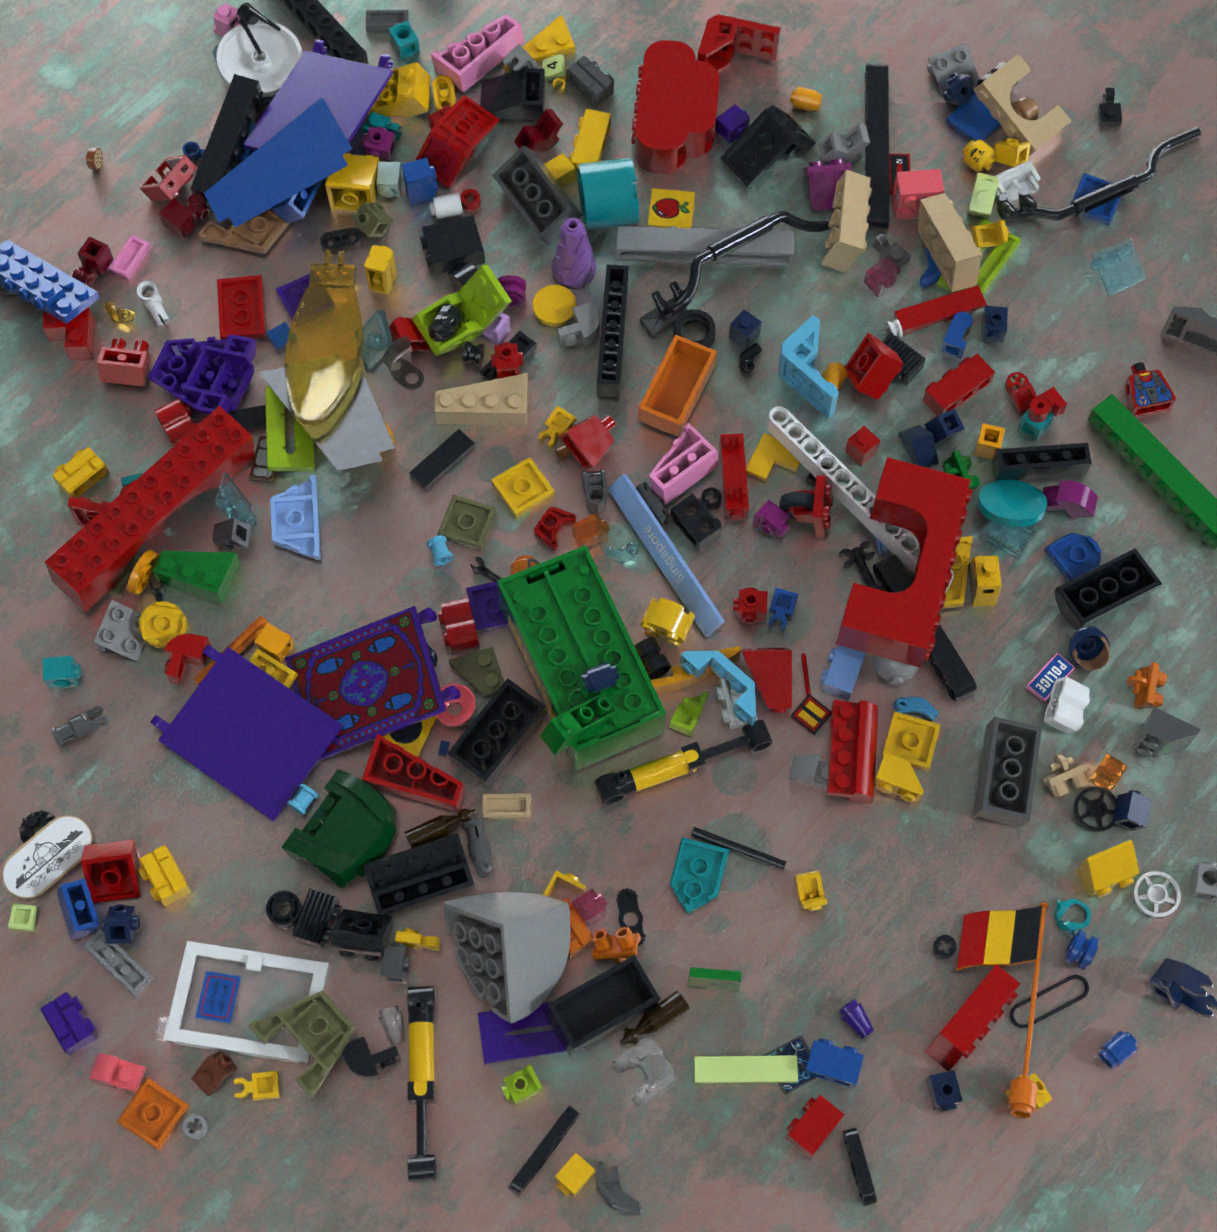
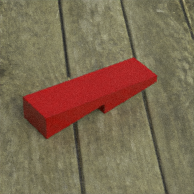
M979 285L896 310L894 313L895 319H898L901 324L904 337L941 321L949 322L953 320V317L958 312L972 313L982 309L987 303Z

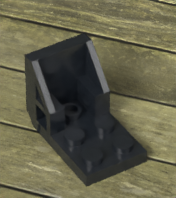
M772 105L763 110L720 158L751 189L780 156L788 160L810 150L816 142L788 113Z

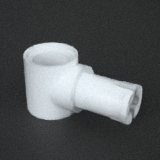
M151 281L141 282L137 287V294L147 310H150L157 326H163L161 318L167 324L170 318L162 306L163 301L156 285ZM147 291H154L151 297H144Z

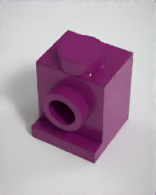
M768 500L754 515L753 526L757 527L760 525L766 534H772L776 538L779 536L783 537L790 529V515L771 500Z

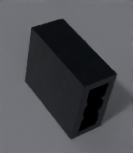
M473 215L422 227L423 236L419 237L423 250L427 249L428 254L425 255L428 268L432 267L434 275L450 272L464 262L471 263L474 266L485 263L484 249Z

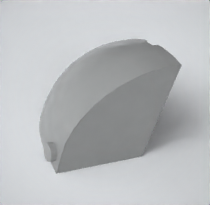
M522 892L478 894L443 902L447 930L449 934L453 933L457 948L453 950L461 969L481 1000L487 999L492 1005L491 1010L509 1023L521 1020L539 1008L556 987L567 962L571 938L569 903L540 894Z

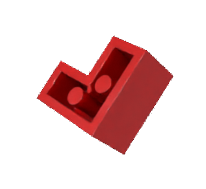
M86 308L67 324L44 311L43 330L49 342L65 341L64 348L71 361L93 360L95 319L90 308Z

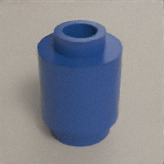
M1119 1031L1101 1046V1051L1098 1052V1055L1109 1068L1119 1067L1137 1051V1041L1129 1032Z

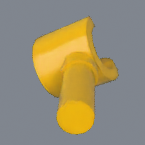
M566 75L553 81L554 91L557 86L561 85V93H565Z

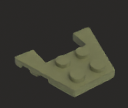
M323 990L292 1004L293 1006L281 1012L276 1011L269 1014L268 1018L259 1022L256 1020L248 1025L264 1045L286 1027L312 1056L315 1062L295 1079L311 1099L319 1090L356 1030L354 1025Z

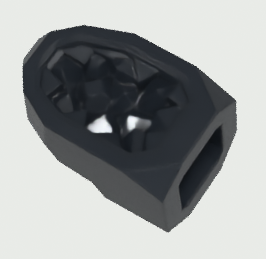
M443 304L428 326L430 338L436 342H443L448 339L462 319L461 311L452 304Z

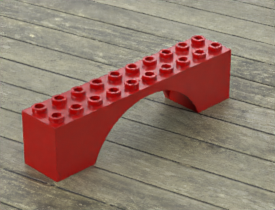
M218 406L45 561L52 582L86 613L121 581L126 567L137 550L168 516L198 494L213 488H223L253 461L255 455L253 436L223 408Z

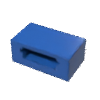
M441 740L439 756L447 757L449 741Z

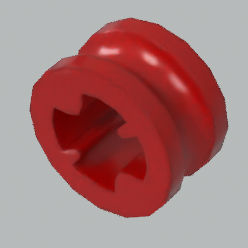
M466 189L461 193L463 209L475 211L480 207L481 202L478 191ZM468 198H473V202H468Z

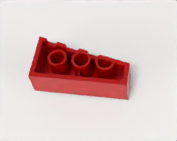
M377 733L362 781L374 789L459 812L466 791L463 782L437 767H433L426 763L425 760L414 756L404 750V748L393 744Z
M996 964L925 1050V1053L946 1071H950L962 1056L967 1059L976 1048L973 1042L976 1039L982 1041L991 1030L987 1027L990 1021L996 1023L1004 1014V1011L1001 1009L1004 1004L1010 1006L1016 999L1018 994L1015 990L1019 987L1020 983Z

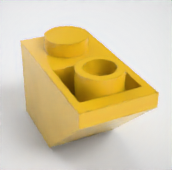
M885 752L875 778L877 789L887 794L892 792L900 795L907 802H920L924 790L909 760Z

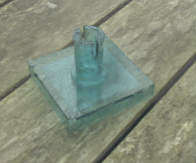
M377 310L356 334L366 373H374L394 350L396 351L386 313L383 310Z

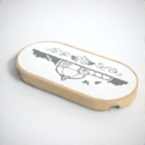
M63 815L51 820L5 861L2 868V880L6 889L14 896L24 899L34 898L44 893L81 861L84 846L92 845V833L89 826L82 819L72 815Z

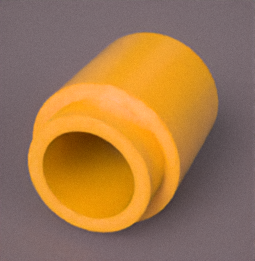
M798 86L797 90H792L790 102L793 103V108L809 112H813V110L819 111L823 94H818L816 90Z
M835 362L827 365L821 377L827 382L833 383L837 390H839L848 373L844 365Z

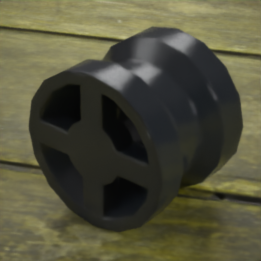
M466 341L462 353V363H474L475 366L480 367L484 358L485 345H473L471 342Z

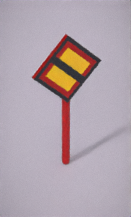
M802 653L806 698L790 717L815 735L831 716L832 711L811 695L806 654Z

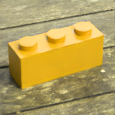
M586 109L584 117L580 116L578 122L579 135L575 134L573 140L574 152H570L568 157L576 169V175L577 164L602 160L611 128V113Z

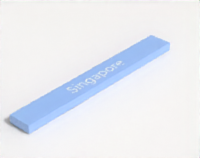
M622 474L608 488V491L688 612L691 611L695 615L694 621L704 636H710L725 622L627 474Z

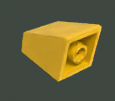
M345 153L342 156L348 165L328 176L325 186L331 210L357 212L363 203L376 202L378 191L376 185L377 171L380 160L379 157L372 155L361 156Z

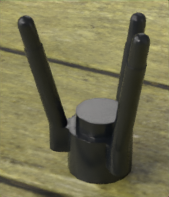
M244 3L237 10V15L241 18L238 23L244 28L257 53L261 55L262 51L247 25H255L260 20L277 31H280L281 28L263 16L251 4Z

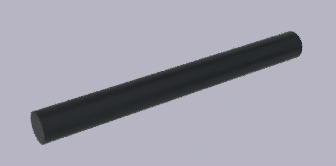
M694 827L691 836L729 849L783 871L787 861Z

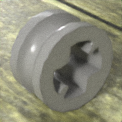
M190 1115L183 1122V1132L193 1140L203 1138L208 1131V1123L200 1115ZM197 1120L201 1121L199 1125L202 1126V1129L200 1131L196 1130L194 1134H191L190 1124H195Z

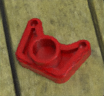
M549 507L534 528L535 537L551 551H556L558 549L557 534L564 526L575 524L576 515L556 507Z

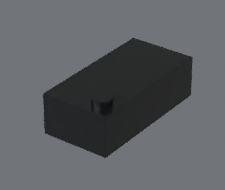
M507 678L448 751L447 754L450 761L489 789L547 716L546 706Z

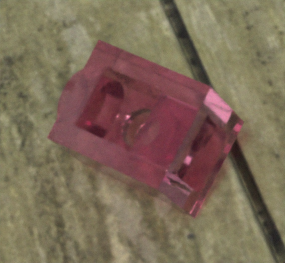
M886 257L866 271L864 283L877 297H880L884 288L888 289L894 285L896 276L900 274V269L896 263L891 262Z

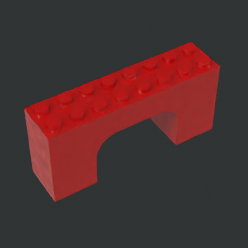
M887 457L869 519L907 529L918 540L920 552L912 584L904 591L892 593L853 583L836 645L919 668L924 660L928 661L936 640L934 636L941 620L940 612L947 596L945 592L952 573H950L957 556L956 548L962 536L961 528L966 519L967 504L970 502L973 489H969L971 479Z

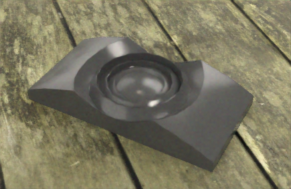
M1173 307L1161 334L1217 355V318L1209 316L1202 308Z

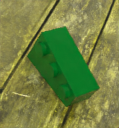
M161 551L152 572L158 583L162 580L164 585L222 604L241 563L237 553Z

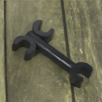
M869 541L862 542L859 548L856 547L852 550L842 549L839 552V558L844 556L850 558L849 561L844 562V568L852 567L855 561L866 586L885 591L882 586L876 585L865 560H872L875 556L874 551L866 553L863 550L870 546Z

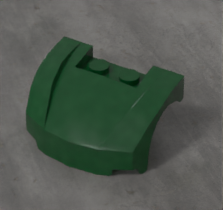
M337 769L324 787L328 792L326 798L303 830L295 827L281 848L291 858L308 862L327 875L338 887L344 888L346 883L358 875L361 877L366 875L363 864L380 859L385 854L396 832L394 823L397 810L381 793L352 774Z

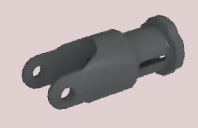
M100 706L94 707L70 718L69 722L57 728H50L58 746L61 747L63 743L75 737L81 738L105 726L108 723L107 717L102 716L93 720L102 715L103 708Z
M472 819L463 823L462 828L466 830L469 842L467 844L469 855L476 866L478 875L480 877H487L492 869L490 844L488 839L485 838L482 828L484 824L483 819Z

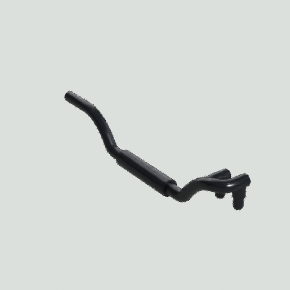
M1194 127L1161 142L1149 154L1144 172L1138 175L1131 174L1079 197L1062 209L1037 207V202L1030 195V191L1023 188L1019 190L1020 208H1014V205L1008 201L1006 194L997 196L998 215L1007 221L1021 218H1042L1056 221L1073 215L1080 216L1138 190L1140 185L1153 179L1156 174L1157 162L1164 153L1200 137L1201 130L1199 127Z
M780 211L768 217L762 216L751 224L707 246L706 251L698 254L693 259L689 282L684 291L681 290L676 281L669 284L674 294V303L668 306L659 291L651 294L659 311V318L662 321H666L683 311L691 303L699 287L701 269L705 263L711 260H719L772 231L773 226L781 222L806 232H823L832 229L828 227L831 217L822 221H807L789 212Z

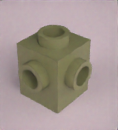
M376 202L363 203L353 218L354 222L359 226V230L368 237H383L393 222L391 217L385 212V208Z

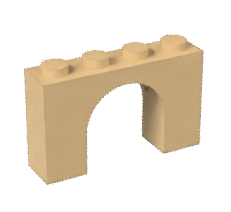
M1017 53L977 86L974 92L977 94V98L989 109L992 117L1001 124L1008 136L1019 140V143L1031 142L1030 156L1069 124L1071 120L1059 105H1056L1038 120H1026L1014 111L1010 102L1011 89L1016 82L1031 71Z

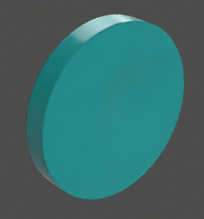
M998 480L985 485L979 493L978 508L987 519L1000 525L1009 527L1030 526L1042 520L1046 513L1047 499L1038 488L1026 482Z

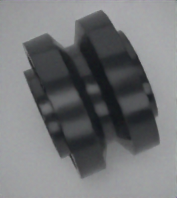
M290 891L274 893L266 904V914L271 923L282 930L295 927L302 909L299 898ZM282 906H291V910L288 914H279V910Z

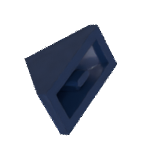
M917 425L898 433L913 464L926 468L939 464L932 432L921 425Z

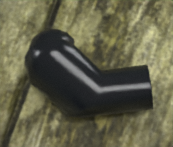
M754 343L739 355V367L745 373L753 371L755 368L753 358L762 352L758 343Z

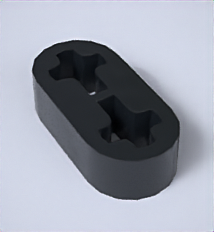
M357 228L327 232L320 238L321 248L328 255L356 250L362 245L361 232ZM354 236L355 241H350L349 237ZM328 241H332L333 245L329 246Z

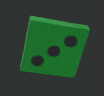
M690 968L688 988L738 992L741 983L740 971Z

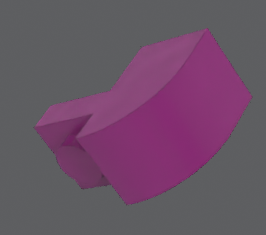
M1060 480L1058 486L1044 487L1043 494L1047 499L1046 511L1065 510L1072 518L1094 517L1098 496L1088 486L1075 481Z

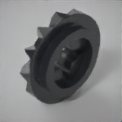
M43 810L31 812L30 815L23 818L21 827H19L20 839L23 843L27 842L36 834L31 829L36 828L40 822L41 826L44 827L51 820L55 819V816Z

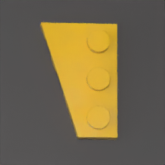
M973 536L961 537L959 545H957V556L951 568L954 577L949 589L945 593L947 596L942 609L962 607L964 604Z

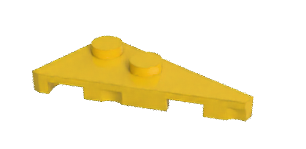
M563 15L557 17L523 46L524 50L536 63L559 54L566 55L576 52L575 44ZM504 64L505 72L510 71V69Z

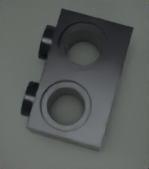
M693 493L671 508L672 521L698 552L721 536L722 524L715 515L712 516L708 512L705 502L701 498L697 499ZM691 510L696 514L687 515L685 512ZM702 527H706L710 531L702 532L699 529Z

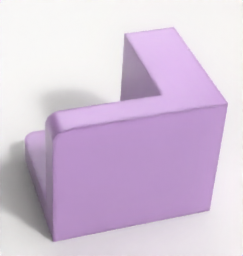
M501 313L480 337L495 345H500L510 331L509 316Z

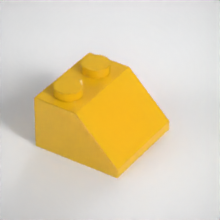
M1132 840L1087 857L1076 870L1089 898L1095 895L1101 898L1112 892L1111 889L1120 886L1122 889L1134 883L1133 879L1139 874Z

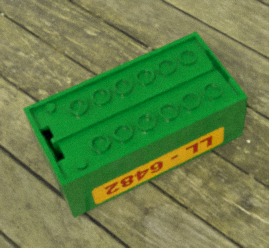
M587 545L497 581L499 605L551 719L603 692L619 711L583 739L566 749L575 771L664 734L666 711ZM609 662L610 666L615 665L620 679L616 680L617 685L594 693V691L588 693L581 675L586 673V670Z

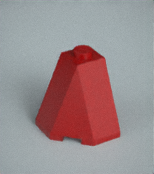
M788 647L758 648L756 650L742 649V655L766 707L772 708L773 713H785L786 708H792V650Z

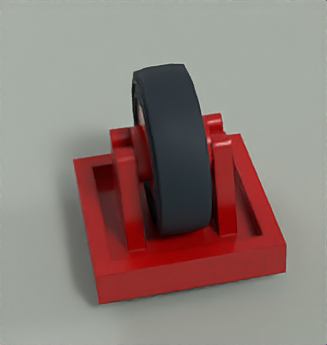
M817 475L815 490H797L796 492L784 494L781 496L779 508L790 515V518L795 519L796 522L814 524L816 538L826 537V530L831 528L829 509L833 507V495H831V485H827L826 476Z

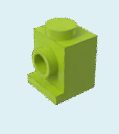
M531 1064L504 1078L505 1085L501 1087L507 1101L513 1100L515 1105L543 1092ZM519 1080L525 1082V1087L522 1089H518L515 1086Z

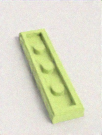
M797 1055L694 1056L695 1084L798 1083Z

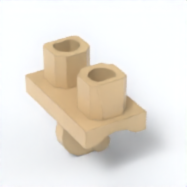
M1059 753L1054 756L1055 763L1049 765L1051 772L1059 771L1041 779L1043 786H1049L1054 797H1060L1069 792L1065 783L1067 779L1071 778L1074 788L1088 785L1089 779L1086 771L1091 769L1088 763L1082 764L1081 762L1068 767V765L1074 763L1071 756L1064 758Z

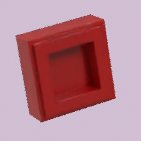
M1031 382L1009 392L1018 413L1028 410L1031 401L1037 397Z

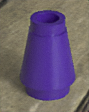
M853 999L839 1010L842 1015L840 1018L860 1035L862 1039L874 1031L861 1002L857 1003Z

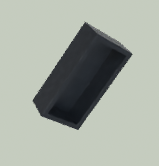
M633 955L548 1003L543 1012L570 1056L648 1011L661 998L637 958Z

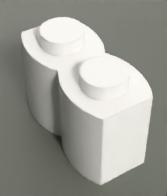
M1066 676L1056 679L1051 690L1050 702L1044 714V723L1066 734L1077 732L1084 723L1083 709L1090 702V688Z

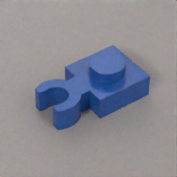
M775 588L769 612L774 613V615L769 619V628L772 629L773 623L778 621L782 624L781 632L785 631L787 626V619L785 617L792 618L798 598L797 593Z

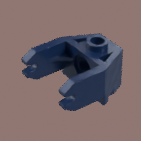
M1166 958L1149 980L1153 994L1169 1004L1174 1010H1177L1181 1005L1201 1017L1212 1018L1214 1016L1213 1012L1208 1008L1217 1009V1001L1215 997L1208 994L1202 988L1203 986L1213 988V983L1209 976L1186 963Z

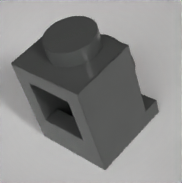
M392 943L391 947L384 946L381 969L383 982L408 983V975L404 973V971H409L410 956L406 955L405 951L406 945Z

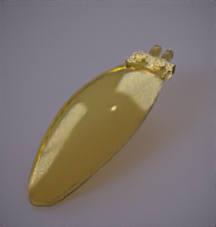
M325 250L324 264L311 263L309 286L297 307L288 334L285 352L287 392L296 418L303 425L309 427L317 426L332 416L347 395L360 364L363 326L361 311L354 290L356 266L345 265V251H339L338 264H331L332 253L328 250Z

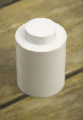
M459 193L432 197L433 202L429 203L431 215H436L437 219L463 214Z

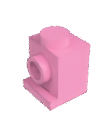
M227 3L219 6L213 17L215 23L214 32L224 37L231 29L240 25L238 22L241 18L237 15L238 9Z

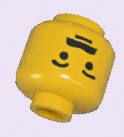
M983 140L970 141L962 152V155H964L963 162L975 172H981L984 169L988 171L995 163V159H993L995 155L994 149Z

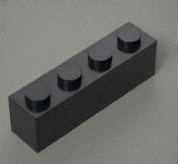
M1088 443L996 449L991 461L995 481L1085 476L1092 464Z

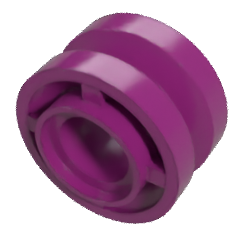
M514 275L498 278V281L512 301L507 307H516L525 303L526 281L523 278Z

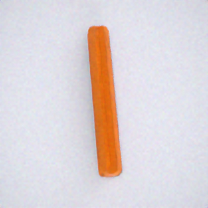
M259 616L227 647L241 654L255 640V635L259 629L264 628L269 622L263 616ZM212 660L194 677V681L198 686L214 666L215 661Z

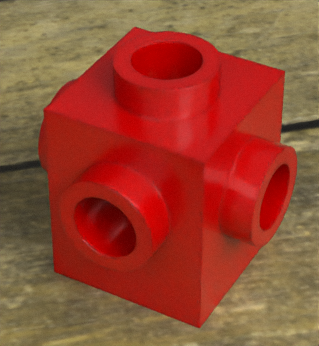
M506 342L494 345L495 354H491L492 368L497 370V379L519 375V366L524 364L523 353L518 352L517 343L511 344Z
M751 587L739 589L738 597H734L733 611L737 612V620H742L744 623L749 624L756 621L765 622L768 591H758L756 588Z

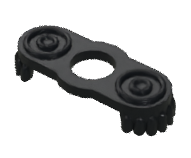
M622 889L616 898L619 909L618 922L620 927H629L632 933L640 934L641 942L638 943L639 947L645 941L646 935L643 932V915L639 911L638 895L633 889ZM627 913L636 914L638 917L637 924L634 926L626 925L623 920L624 916Z

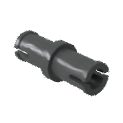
M643 482V485L639 484L636 489L661 526H664V523L668 524L672 520V515L663 506L662 499L653 493L646 482Z

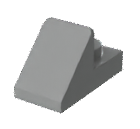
M819 754L794 756L789 780L827 789L828 762L820 761Z

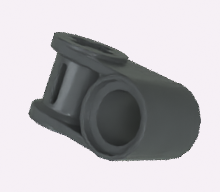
M605 468L592 472L582 470V483L587 510L592 514H600L607 507ZM594 498H599V499H601V500H600V501H593L592 499H594Z

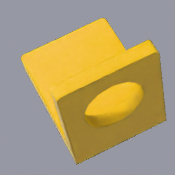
M556 870L543 895L550 897L555 886L559 883L584 896L586 886L580 883L579 878L573 874L566 873L565 875Z

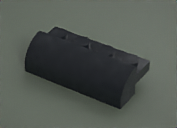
M458 833L363 864L378 916L474 885Z

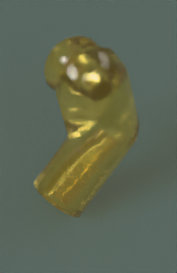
M112 300L104 304L105 310L115 323H128L136 317L132 309L117 308Z

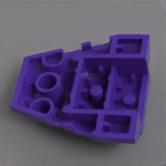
M228 335V339L223 340L207 337V341L196 342L194 338L166 340L148 378L200 413L211 414L218 406L227 413L228 411H235L254 374L255 368L252 361L256 355V340L238 335Z

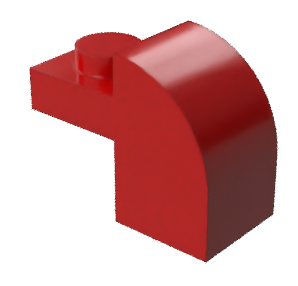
M186 633L178 635L168 642L164 652L168 659L171 660H167L164 673L170 683L180 684L186 663L205 667L208 657L203 653V650L207 645L212 647L208 637Z

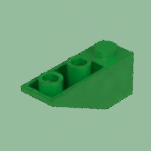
M603 692L551 719L540 737L553 754L556 755L576 744L619 711Z

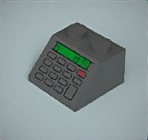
M1155 707L1143 723L1133 748L1137 749L1143 756L1157 758L1186 749L1201 729Z

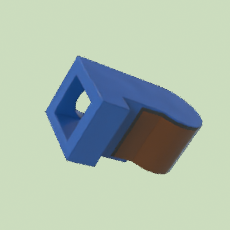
M958 312L955 314L944 338L941 352L962 359L967 345L963 338L969 334L973 323L972 316L969 313Z

